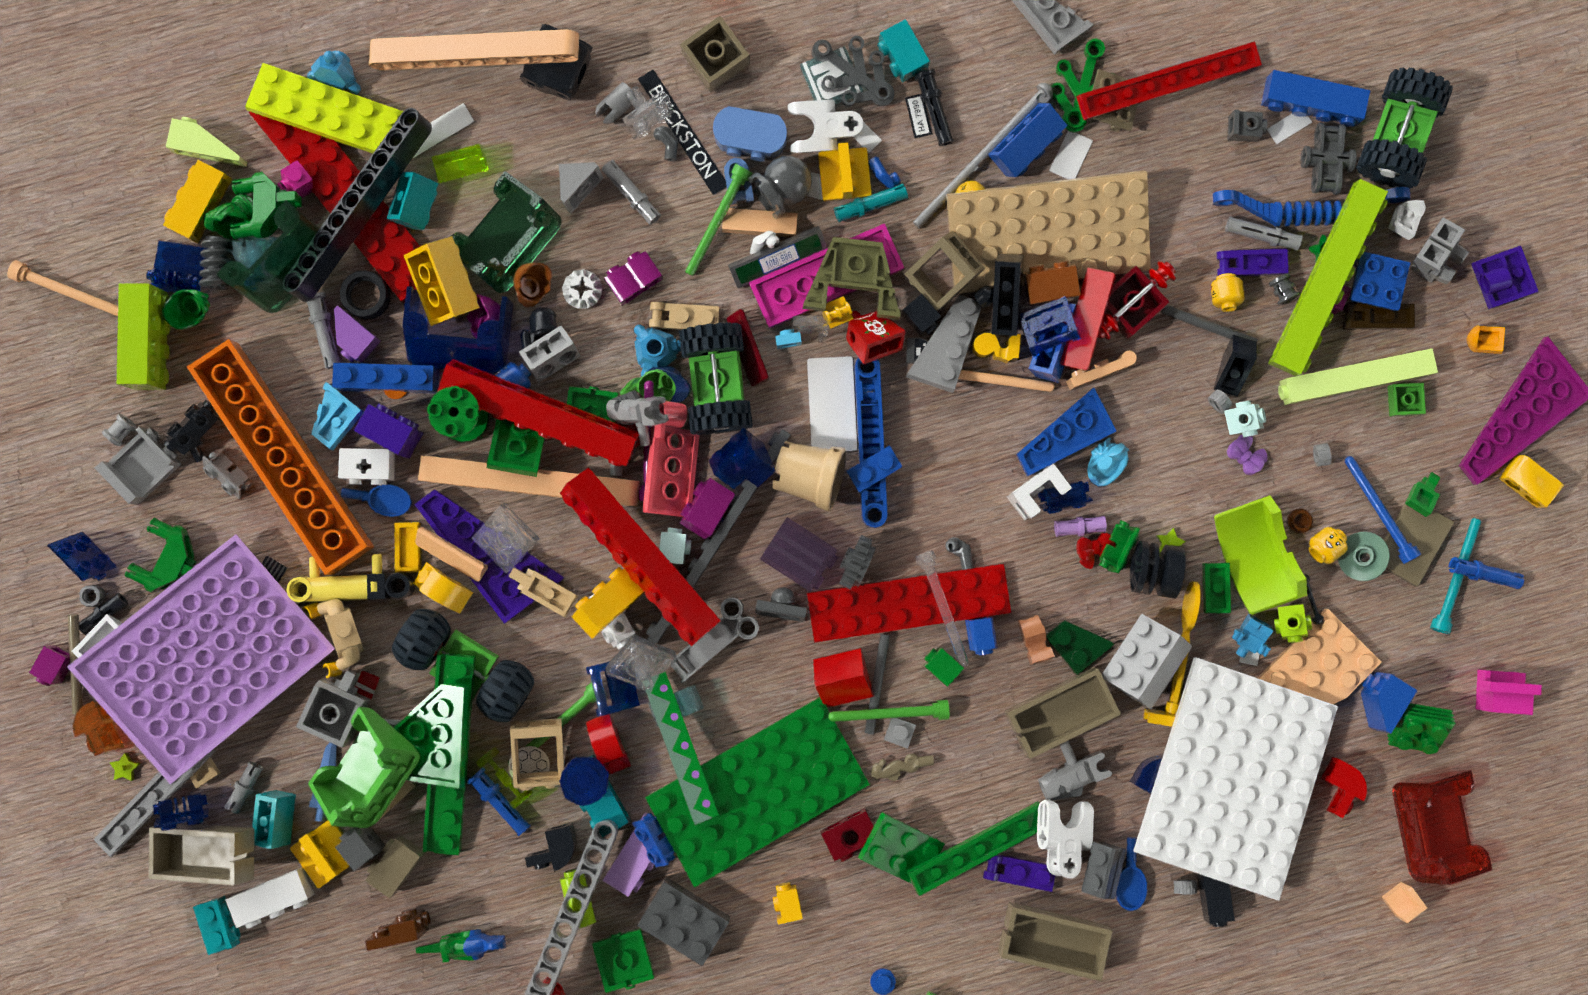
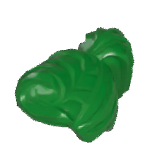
M239 194L230 203L222 204L206 212L204 215L205 228L212 232H218L224 238H231L230 229H235L230 227L232 223L248 222L252 219L253 199L246 194Z

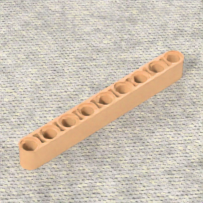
M545 30L372 39L370 41L369 66L376 70H404L575 62L578 60L579 33L573 30Z
M421 456L418 481L562 498L561 490L568 481L578 474L538 469L537 477L487 469V463ZM597 476L621 505L638 507L640 481Z

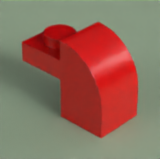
M610 713L587 721V730L593 750L606 773L610 775L630 767V759L621 743L618 728Z
M1332 757L1320 779L1338 788L1326 811L1343 819L1345 815L1351 812L1354 798L1361 801L1365 800L1367 784L1364 776L1358 769L1341 759Z

